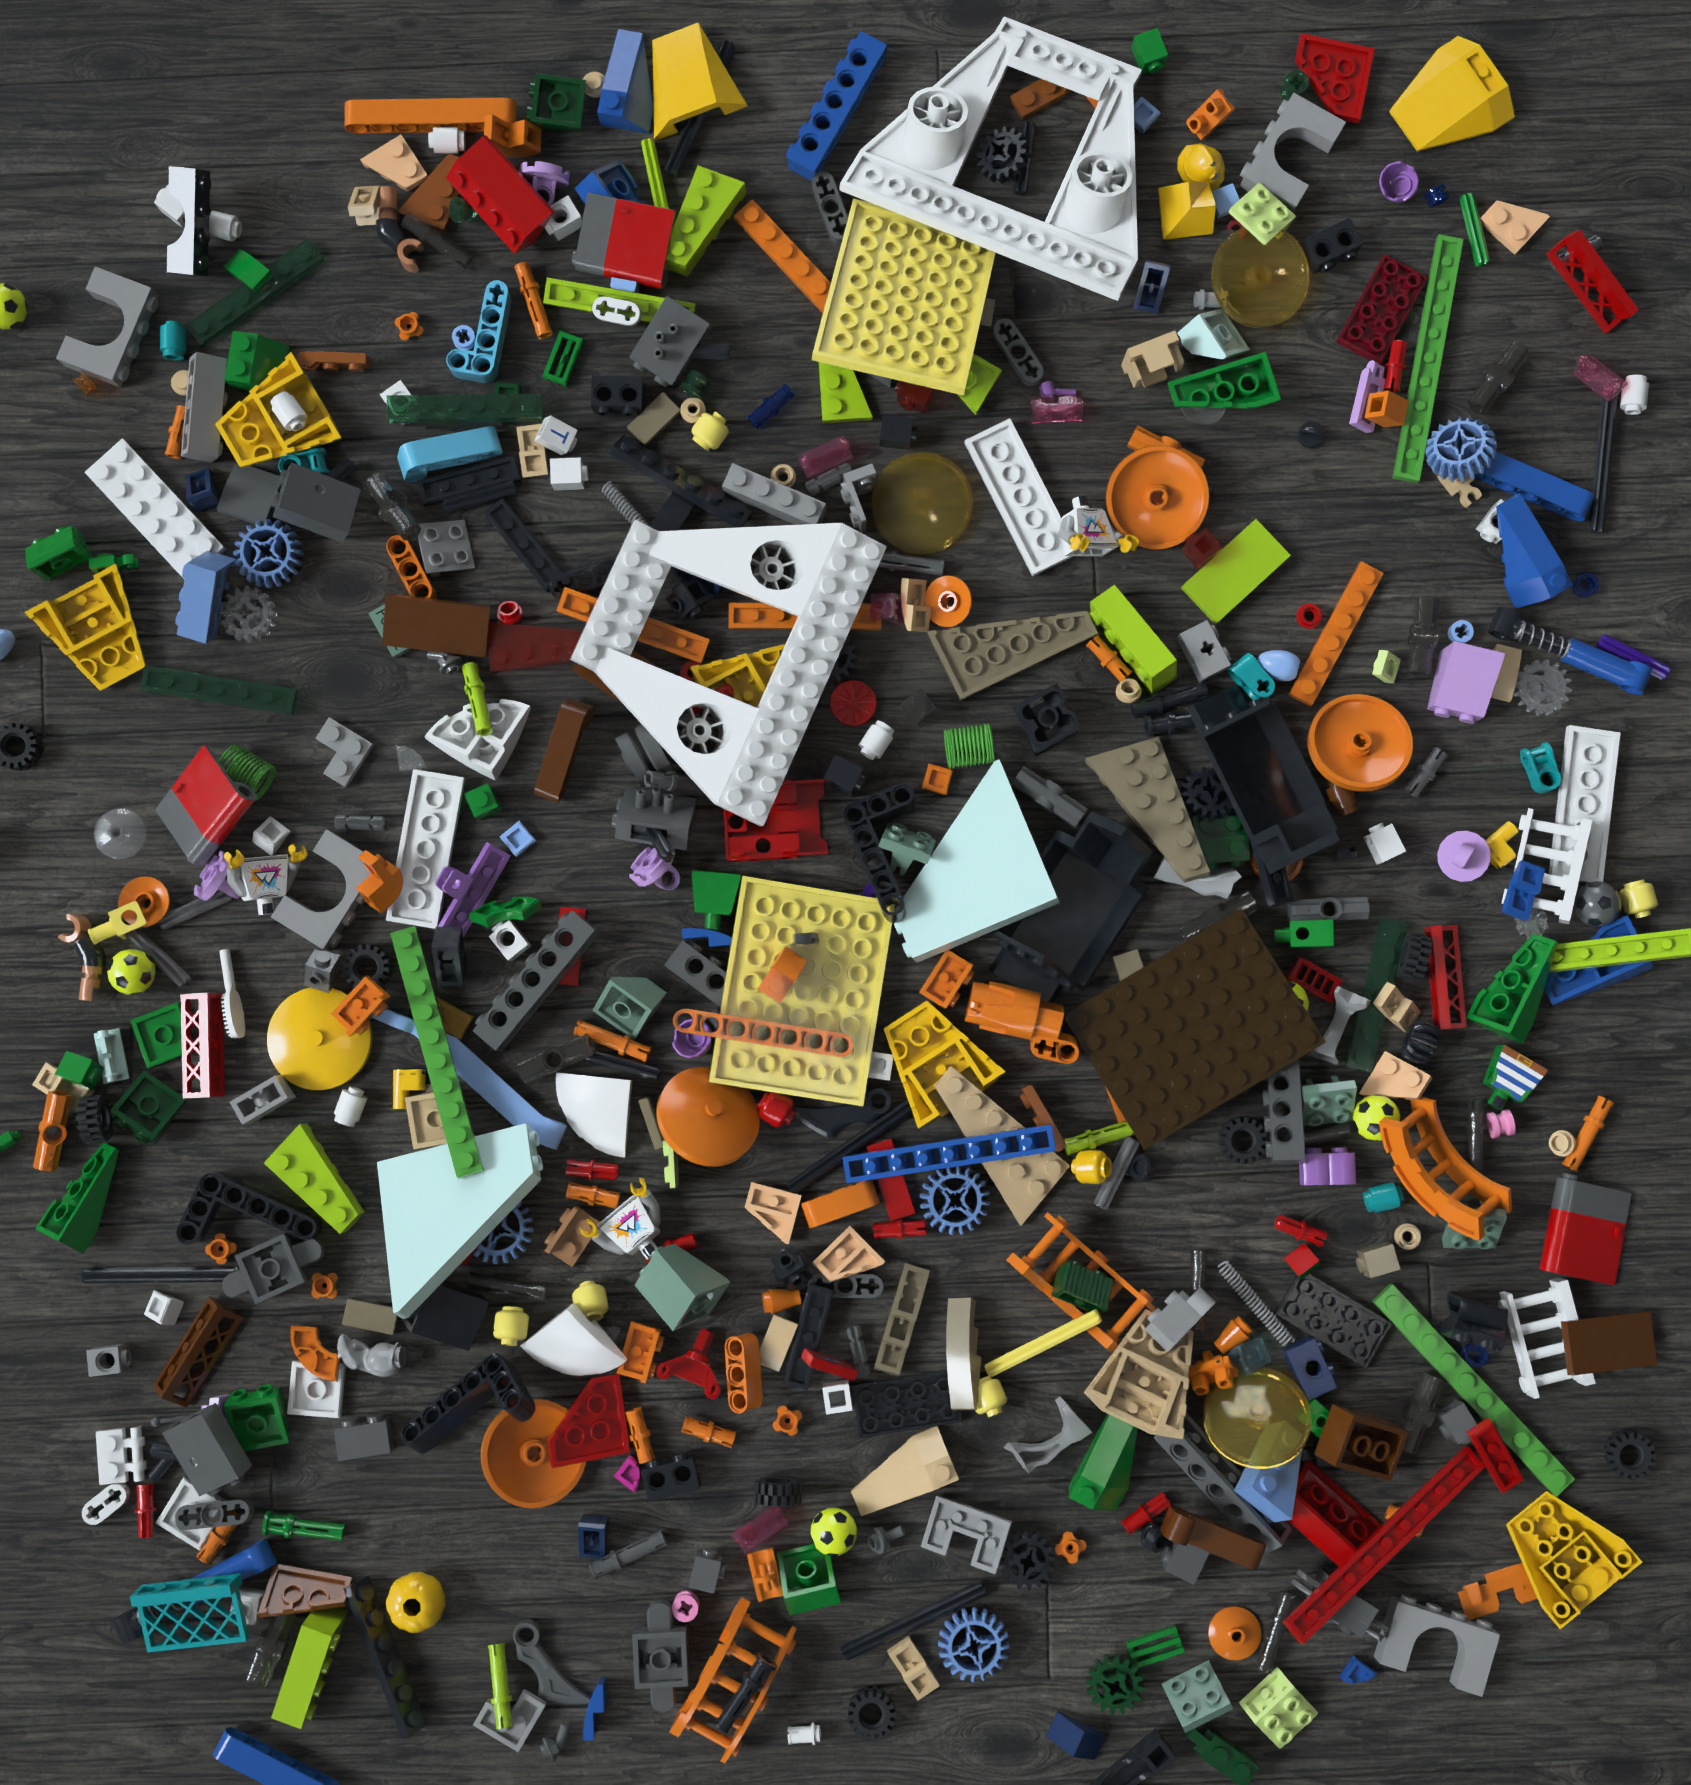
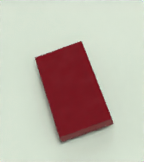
M1384 254L1338 336L1336 343L1369 361L1373 360L1381 365L1429 277Z

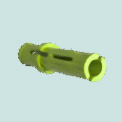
M469 662L462 666L466 684L464 690L470 700L476 733L478 736H487L493 732L484 696L485 685L480 679L478 664Z
M1127 1121L1094 1131L1089 1129L1084 1131L1083 1134L1063 1140L1066 1153L1070 1155L1081 1150H1094L1096 1146L1135 1134Z
M505 1643L488 1645L494 1697L491 1699V1704H494L496 1729L513 1727L510 1701H513L512 1695L509 1696Z

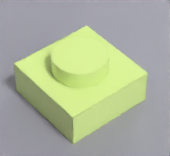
M1379 650L1372 674L1385 683L1394 684L1401 659L1389 651Z

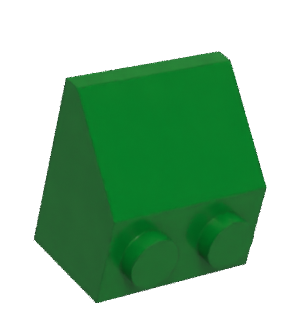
M233 331L224 380L234 390L249 392L255 385H260L269 376L268 373L274 367L277 368L286 360L285 357L290 353L291 348L259 334Z
M73 526L58 528L55 534L47 538L36 539L32 542L31 546L25 548L28 569L47 581L93 558L81 532Z
M814 1544L777 1552L783 1597L789 1616L841 1603L831 1556L821 1553Z

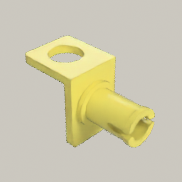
M133 901L108 912L109 921L88 929V933L94 944H98V942L114 935L125 940L128 938L126 933L146 925L147 922L139 904ZM128 910H132L137 914V920L132 925H126L122 921L123 913Z

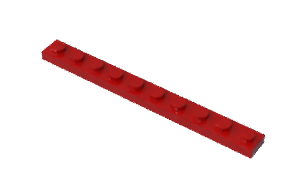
M1463 1446L1282 1621L1300 1644L1307 1642L1486 1467L1469 1446Z

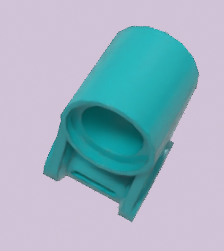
M314 448L304 452L283 456L278 463L280 472L282 470L287 471L291 463L323 475H327L330 472L327 469L325 459L327 451L323 448Z
M1246 653L1227 669L1233 681L1253 701L1261 697L1268 699L1274 692L1275 682L1250 653ZM1264 685L1266 687V690L1259 692L1257 690L1258 686L1261 687Z
M1544 742L1540 747L1530 750L1527 748L1521 749V762L1527 772L1532 789L1536 793L1546 794L1557 788L1561 783V775L1550 744ZM1542 775L1549 778L1550 786L1543 784L1541 780Z

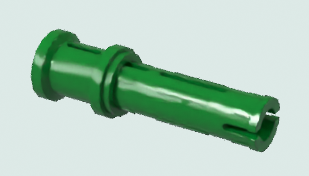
M266 1511L262 1524V1535L267 1536L268 1533L284 1535L285 1538L298 1535L343 1541L346 1524L297 1519L294 1514L283 1516ZM273 1523L283 1524V1526H276ZM308 1527H310V1528H318V1529H326V1530H329V1531H328V1532H325V1531L309 1530Z

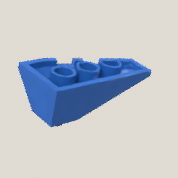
M618 29L597 111L601 126L650 134L654 107L643 33Z
M620 159L592 171L574 188L585 204L587 193L645 204L644 201L639 200L635 191L638 189V186Z

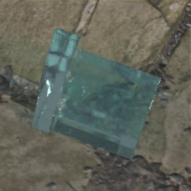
M1262 1337L1253 1338L1244 1344H1240L1228 1353L1231 1363L1238 1369V1374L1245 1376L1253 1375L1255 1370L1271 1362Z

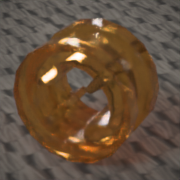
M82 371L80 372L81 376L79 378L74 377L73 381L90 397L91 391H97L98 387Z

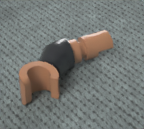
M391 186L380 187L379 211L381 213H379V219L376 220L377 235L381 241L397 252L403 267L407 271L416 273L419 271L415 260L408 259L407 256L412 251L421 253L424 250L423 245L416 239H408L400 228V222L395 214L397 212V189Z
M66 914V919L74 923L75 930L73 934L62 933L58 938L64 942H75L74 948L80 958V965H83L82 973H85V977L81 978L79 1000L92 1001L93 988L99 989L101 984L98 974H102V967H106L105 951L99 944L92 942L88 933V929H91V924L85 916Z

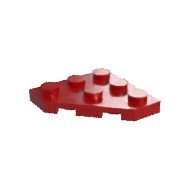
M1301 33L1295 63L1331 114L1344 121L1359 123L1375 48Z
M612 1373L592 1377L547 1440L552 1468L630 1453L619 1374Z

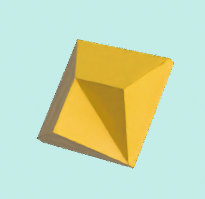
M1185 182L1158 188L1162 240L1213 234L1216 204L1209 182Z

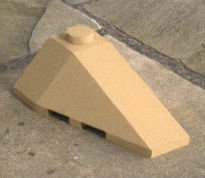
M938 1426L930 1427L912 1435L896 1452H893L885 1462L851 1490L861 1516L934 1491L959 1480Z

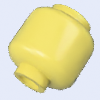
M714 412L713 415L703 413L692 428V434L694 435L692 440L707 451L710 448L718 449L729 433L728 428L724 425L727 420L717 412Z
M1644 879L1623 884L1624 889L1619 892L1624 912L1629 915L1635 914L1636 919L1652 915L1650 910L1658 905L1653 885L1645 883Z
M594 1281L581 1283L580 1287L572 1294L573 1303L577 1305L590 1322L594 1319L595 1321L601 1320L609 1308L605 1288L600 1284H595Z
M503 1307V1310L495 1315L494 1337L501 1340V1345L517 1346V1341H523L527 1337L529 1316L523 1312V1308Z
M991 1376L979 1379L977 1410L975 1411L978 1414L987 1413L988 1418L1003 1412L1001 1407L1006 1404L1007 1397L1001 1382L998 1379H992Z

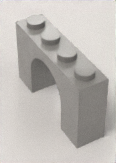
M1295 93L1292 94L1289 101L1283 100L1277 111V114L1280 115L1278 120L1270 122L1264 133L1268 137L1264 143L1259 141L1252 153L1255 159L1252 164L1247 162L1241 171L1240 176L1243 177V180L1239 186L1249 192L1260 182L1292 213L1295 211L1309 185L1285 172L1278 165L1274 154L1275 146L1283 140L1298 138L1329 153L1346 123Z
M95 267L87 284L86 291L93 298L122 310L124 315L122 332L113 342L103 346L90 345L65 336L56 359L67 368L121 388L123 381H126L129 376V367L133 358H136L138 355L141 338L148 331L149 319L158 308L159 296L151 287Z
M326 829L313 852L336 865L342 871L346 881V891L342 901L329 911L315 912L292 897L284 895L271 918L321 949L329 951L331 947L335 948L342 938L340 933L344 926H349L355 918L356 913L354 911L358 904L365 902L356 887L371 874L358 858L364 851Z
M1401 1594L1400 1598L1391 1595L1384 1623L1390 1628L1388 1632L1381 1630L1384 1638L1382 1642L1378 1640L1374 1658L1382 1665L1406 1672L1413 1645L1418 1636L1434 1627L1449 1629L1454 1633L1458 1644V1652L1449 1681L1456 1689L1482 1697L1500 1634L1492 1628L1493 1624L1482 1619H1477L1476 1622L1467 1620L1468 1616L1453 1610L1451 1614L1442 1612L1440 1606L1429 1602L1426 1603V1606L1418 1604L1415 1598Z

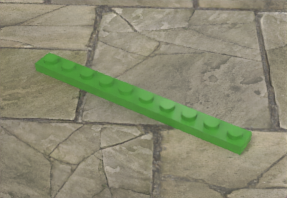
M1440 234L1436 238L1407 395L1409 402L1405 423L1401 428L1392 479L1412 483L1420 481L1464 240L1461 238Z
M416 926L390 933L456 1177L461 1179L483 1172V1165Z
M1390 1283L1372 1300L1377 1308L1482 1420L1489 1418L1493 1422L1507 1447L1552 1495L1557 1497L1575 1480L1393 1284Z

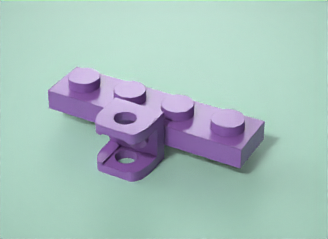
M486 842L468 875L450 866L443 867L435 881V885L454 899L438 927H462L464 937L472 924L469 913L483 905L511 855Z

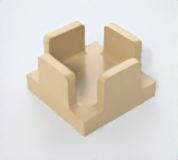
M1176 331L1127 349L1121 366L1124 374L1128 373L1134 388L1138 387L1141 382L1143 387L1146 388L1166 380L1167 374L1164 368L1173 365L1176 372L1182 369L1184 360L1177 345L1179 339Z
M434 1092L405 1097L413 1149L447 1144Z

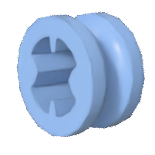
M458 326L452 333L454 345L458 349L470 350L475 345V334L469 326ZM465 332L470 340L468 342L465 340V343H461L458 336L460 334L463 336Z
M1459 620L1448 629V638L1452 643L1454 641L1466 643L1474 634L1473 626L1466 620ZM1463 627L1465 629L1463 632H1466V635L1459 638L1457 637L1458 632L1455 633V630Z

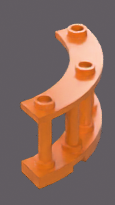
M1421 1097L1419 1100H1410L1412 1113L1405 1119L1397 1121L1384 1117L1379 1121L1380 1134L1386 1153L1390 1152L1395 1163L1393 1169L1409 1193L1434 1217L1439 1215L1449 1222L1448 1227L1467 1237L1480 1241L1485 1236L1484 1217L1494 1208L1505 1209L1507 1213L1512 1211L1511 1188L1500 1185L1483 1176L1459 1155L1443 1130L1437 1112L1436 1100ZM1416 1124L1422 1139L1412 1145L1409 1128ZM1426 1148L1438 1163L1428 1173L1418 1158V1155ZM1444 1173L1459 1185L1450 1195L1435 1182ZM1469 1193L1482 1201L1483 1204L1474 1210L1459 1201Z
M1047 1212L1044 1217L1053 1224L1052 1228L1027 1257L1024 1255L1020 1259L1015 1253H1012L1007 1258V1261L1039 1290L1044 1292L1073 1319H1076L1089 1311L1085 1310L1082 1313L1074 1305L1051 1295L1053 1286L1050 1284L1053 1282L1052 1278L1056 1275L1058 1267L1066 1263L1078 1248L1083 1250L1092 1258L1091 1262L1085 1267L1086 1269L1097 1271L1101 1266L1115 1279L1110 1301L1123 1286L1137 1298L1111 1330L1107 1329L1104 1332L1097 1325L1086 1330L1109 1352L1113 1353L1118 1347L1117 1342L1120 1340L1118 1337L1145 1306L1152 1312L1157 1309L1151 1304L1154 1299L1143 1289L1140 1292L1136 1291L1106 1264L1109 1259L1099 1250L1093 1253L1067 1230L1071 1225L1058 1215L1055 1219ZM1062 1232L1071 1241L1044 1272L1041 1270L1038 1274L1033 1270L1036 1267V1261Z
M742 1597L733 1609L719 1638V1641L723 1642V1644L718 1643L713 1655H710L699 1676L700 1680L695 1689L691 1690L680 1708L669 1733L679 1737L684 1729L688 1731L692 1729L726 1748L721 1758L723 1763H726L731 1755L734 1757L737 1755L742 1745L740 1740L757 1709L762 1711L768 1701L769 1696L766 1695V1692L785 1654L790 1655L797 1641L793 1638L797 1630L794 1626L790 1628L784 1637L750 1618V1614L746 1611L751 1602ZM745 1627L778 1645L780 1648L773 1660L777 1665L776 1670L770 1672L763 1683L764 1688L757 1693L755 1692L750 1699L751 1705L743 1719L738 1717L733 1725L736 1731L729 1738L695 1719L696 1715L693 1713L695 1710L701 1711L702 1709L718 1718L723 1712L724 1708L707 1699L708 1696L705 1695L710 1683L713 1685L717 1683L733 1693L740 1687V1683L722 1674L719 1666L725 1655L728 1657L732 1655L750 1666L753 1665L756 1660L755 1655L736 1645L737 1642L733 1640L738 1628L743 1629Z

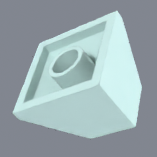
M1223 308L1198 314L1178 332L1182 345L1191 354L1226 359L1247 353L1250 350Z

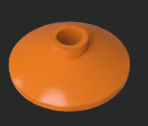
M942 576L929 585L925 593L924 606L931 607L930 619L935 624L943 627H953L962 623L969 615L972 606V595L967 584L960 578ZM951 597L954 598L953 606L949 605V599Z
M138 877L124 886L119 896L118 907L136 901L147 922L146 925L140 928H147L156 925L165 917L170 905V896L165 885L159 880L152 877ZM150 899V906L148 908H145V901ZM128 910L122 915L123 919L130 925L134 924L137 920V914L132 910Z
M1229 1606L1219 1610L1213 1616L1208 1628V1637L1213 1649L1223 1658L1234 1661L1243 1660L1251 1656L1258 1648L1261 1641V1627L1257 1618L1249 1610L1239 1606ZM1234 1632L1241 1633V1637L1238 1640L1232 1639Z

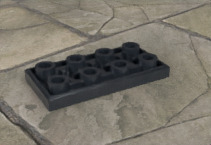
M1311 1274L1302 1280L1297 1275L1295 1276L1274 1312L1364 1368H1367L1392 1325L1391 1322Z
M947 1369L851 1385L859 1439L963 1422L961 1410L951 1409Z

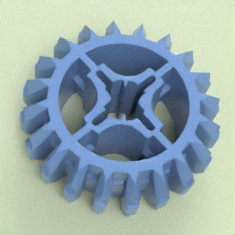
M1459 416L1456 422H1452L1449 419L1448 425L1443 426L1439 424V431H1432L1431 439L1427 440L1425 451L1426 458H1428V466L1432 468L1435 475L1439 474L1442 480L1449 477L1452 483L1456 478H1460V481L1463 483L1465 477L1470 476L1474 480L1476 473L1483 475L1484 468L1491 467V460H1495L1497 443L1495 441V434L1493 431H1490L1488 424H1483L1480 419L1473 422L1470 416L1466 421H1463Z
M266 519L264 526L261 525L260 521H256V528L254 529L247 525L246 528L249 532L247 534L239 533V536L243 539L242 542H235V545L240 550L233 551V555L239 558L235 561V565L241 567L239 573L242 576H246L248 582L252 583L255 581V585L258 587H262L265 583L267 588H272L273 582L278 587H281V579L291 582L288 575L290 573L298 575L294 567L303 566L302 562L297 559L304 556V552L299 550L303 544L300 540H296L298 538L295 531L291 532V527L287 524L282 527V523L278 520L272 524L270 519ZM266 536H274L265 542H259L260 539ZM284 542L287 546V554L285 560L281 557V551L283 549L282 545ZM252 548L256 550V557L253 560L255 563L253 564V566L251 563ZM261 548L265 551L269 550L270 552H272V554L277 559H274L271 556H266L265 553L261 550ZM270 566H279L277 569L273 571L263 572V570L267 571V569Z
M961 1166L955 1167V1172L951 1171V1167L946 1168L947 1173L945 1174L942 1173L941 1169H937L936 1172L939 1175L937 1179L931 1174L928 1176L929 1180L933 1182L930 1186L927 1183L922 1185L924 1189L929 1190L928 1194L920 1193V1198L928 1200V1202L920 1204L921 1209H930V1211L924 1214V1217L929 1218L933 1215L934 1219L930 1222V1225L934 1227L940 1222V1232H943L945 1227L949 1226L948 1231L950 1235L954 1234V1227H958L960 1235L964 1234V1225H967L968 1229L973 1231L974 1228L970 1222L975 1220L980 1225L982 1221L977 1215L980 1213L983 1216H987V1211L981 1209V1206L990 1205L989 1201L982 1200L983 1196L990 1194L989 1191L980 1190V1188L986 1185V1182L983 1180L976 1183L975 1181L979 1178L980 1174L976 1172L970 1177V1167H966L964 1173H960ZM950 1178L966 1180L963 1185L954 1190L942 1183ZM971 1187L974 1188L976 1194V1204L973 1210L965 1203V1196ZM936 1189L945 1196V1203L938 1213L933 1204ZM945 1190L950 1194L954 1193V1195L961 1193L959 1200L965 1208L963 1209L960 1205L956 1206L955 1203L954 1206H949L951 1200ZM955 1209L962 1211L967 1216L958 1221L944 1218Z
M522 1201L512 1210L519 1220L520 1231L517 1232L508 1227L507 1215L502 1220V1227L511 1233L504 1232L501 1234L499 1232V1236H495V1231L492 1230L489 1233L487 1246L485 1247L480 1243L477 1246L478 1249L474 1252L475 1257L480 1256L484 1252V1262H487L490 1255H492L493 1264H498L499 1256H502L504 1263H508L507 1254L511 1253L512 1257L517 1259L518 1254L515 1252L517 1248L522 1252L526 1251V1248L521 1243L523 1240L531 1243L532 1239L525 1237V1233H533L534 1228L526 1227L527 1223L533 1222V1218L528 1217L524 1219L523 1215L527 1214L529 1209L519 1210L523 1203ZM502 1237L516 1239L510 1247L504 1250H494Z
M972 1607V1614L967 1615V1610L963 1608L961 1609L962 1617L959 1618L956 1613L952 1614L954 1623L949 1620L944 1622L948 1630L941 1629L939 1632L940 1636L945 1638L938 1640V1646L944 1648L939 1651L940 1658H946L943 1662L946 1668L952 1666V1675H956L961 1671V1680H965L967 1674H969L973 1683L976 1681V1675H980L981 1680L985 1681V1673L989 1672L991 1676H995L996 1673L993 1667L1002 1669L1003 1663L999 1659L1006 1660L1008 1658V1654L1003 1651L1010 1648L1009 1642L1003 1641L1008 1638L1007 1631H1001L1004 1627L1002 1621L995 1623L997 1619L995 1614L987 1618V1610L983 1609L980 1615H977V1608ZM973 1625L983 1626L992 1634L977 1633ZM965 1627V1637L952 1646L955 1635ZM970 1634H972L973 1640H976L978 1655L975 1654L974 1649H971ZM995 1643L992 1654L983 1661V1651ZM956 1655H968L973 1658L975 1664L963 1662Z

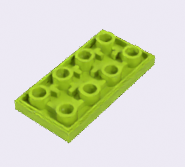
M1255 519L1191 577L1181 589L1216 625L1291 555Z

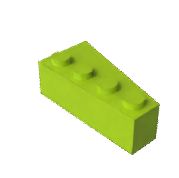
M697 166L672 229L666 260L670 271L688 277L706 252L710 242L719 234V230L725 221L729 220L734 213L735 207L746 196L745 182Z
M1115 585L1090 601L1089 615L1092 621L1097 626L1100 625L1109 642L1116 646L1123 659L1129 664L1151 696L1177 679V659Z
M308 1123L299 1124L264 1164L339 1234L345 1233L365 1212L348 1185L342 1180L335 1165L329 1160L324 1152V1148L313 1135Z
M338 1607L310 1612L301 1626L271 1717L272 1719L302 1729L307 1719L312 1720L318 1706L314 1702L316 1697H320L324 1688L325 1681H323V1678L331 1667L333 1661L331 1656L339 1643L340 1632L348 1610Z

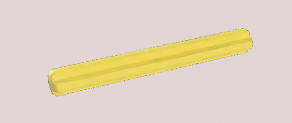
M1094 1309L985 1364L984 1367L988 1376L993 1377L1101 1323V1315Z

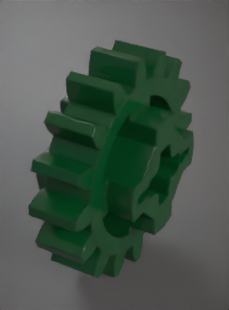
M1118 1653L1115 1654L1114 1659H1110L1109 1655L1105 1654L1104 1662L1097 1658L1095 1660L1097 1668L1089 1667V1674L1091 1676L1086 1677V1684L1090 1685L1087 1688V1694L1094 1695L1092 1704L1095 1705L1100 1702V1711L1103 1712L1108 1707L1110 1708L1111 1715H1114L1116 1709H1119L1122 1715L1125 1714L1126 1706L1133 1710L1135 1708L1133 1700L1140 1702L1141 1695L1138 1692L1144 1691V1684L1139 1683L1143 1680L1142 1673H1136L1138 1665L1135 1663L1130 1666L1128 1656L1121 1661ZM1127 1673L1132 1679L1133 1686H1130V1683L1125 1680ZM1116 1680L1119 1681V1685H1115L1114 1688L1110 1687V1683L1114 1684ZM1097 1682L1104 1687L1103 1695L1098 1690Z

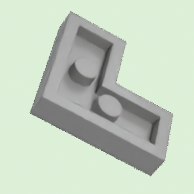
M330 717L315 738L336 751L323 774L346 788L374 746Z
M524 1689L511 1711L513 1727L496 1729L494 1704H491V1700L487 1699L473 1726L519 1752L547 1702Z

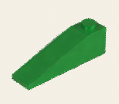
M1266 352L1167 383L1175 408L1256 409L1281 401Z
M1533 934L1512 956V962L1503 972L1500 970L1494 976L1496 979L1486 990L1483 988L1478 993L1466 1018L1499 1036L1523 1044L1535 1021L1558 942Z
M103 1143L83 1166V1174L75 1182L72 1180L66 1186L68 1192L60 1201L55 1199L51 1203L35 1229L84 1254L86 1249L93 1243L94 1236L98 1231L119 1150Z
M1107 1414L1069 1483L1070 1499L1092 1510H1117L1129 1486L1138 1431L1137 1427Z

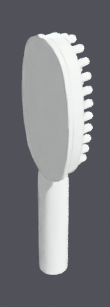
M224 949L219 951L226 993L222 994L223 997H221V999H224V1001H221L222 1004L224 1003L221 1007L225 1008L222 1009V1012H225L223 1016H226L223 1020L227 1021L224 1025H228L225 1029H229L226 1032L230 1033L229 1037L242 1038L245 1035L243 1007L235 987L230 949Z

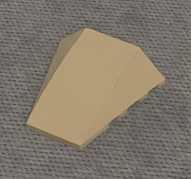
M1145 1309L1084 1393L1101 1411L1149 1434L1183 1439V1423L1187 1406L1185 1404L1186 1393L1189 1386L1188 1373L1191 1366L1194 1331L1189 1330L1167 1352L1144 1330L1151 1323L1147 1318L1153 1313Z

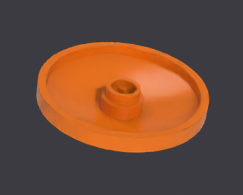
M1163 445L1144 447L1126 456L1113 471L1106 490L1107 512L1116 530L1124 536L1130 534L1139 539L1137 546L1148 549H1165L1178 545L1188 539L1201 525L1209 503V488L1200 466L1183 451Z
M1351 694L1338 697L1328 702L1319 710L1309 729L1308 750L1317 770L1330 782L1344 789L1367 792L1384 788L1401 776L1412 756L1413 738L1405 718L1392 705L1373 696Z
M694 1067L675 1075L663 1089L657 1104L659 1129L668 1145L686 1160L703 1166L716 1167L728 1165L744 1156L756 1140L760 1126L759 1110L756 1108V1101L748 1088L709 1082L711 1067Z
M533 1399L536 1406L535 1412L529 1420L524 1422L518 1421L505 1410L501 1411L487 1428L482 1441L481 1466L488 1484L502 1499L519 1507L540 1508L561 1500L576 1486L586 1465V1462L557 1468L551 1467L547 1440L568 1410L549 1400Z

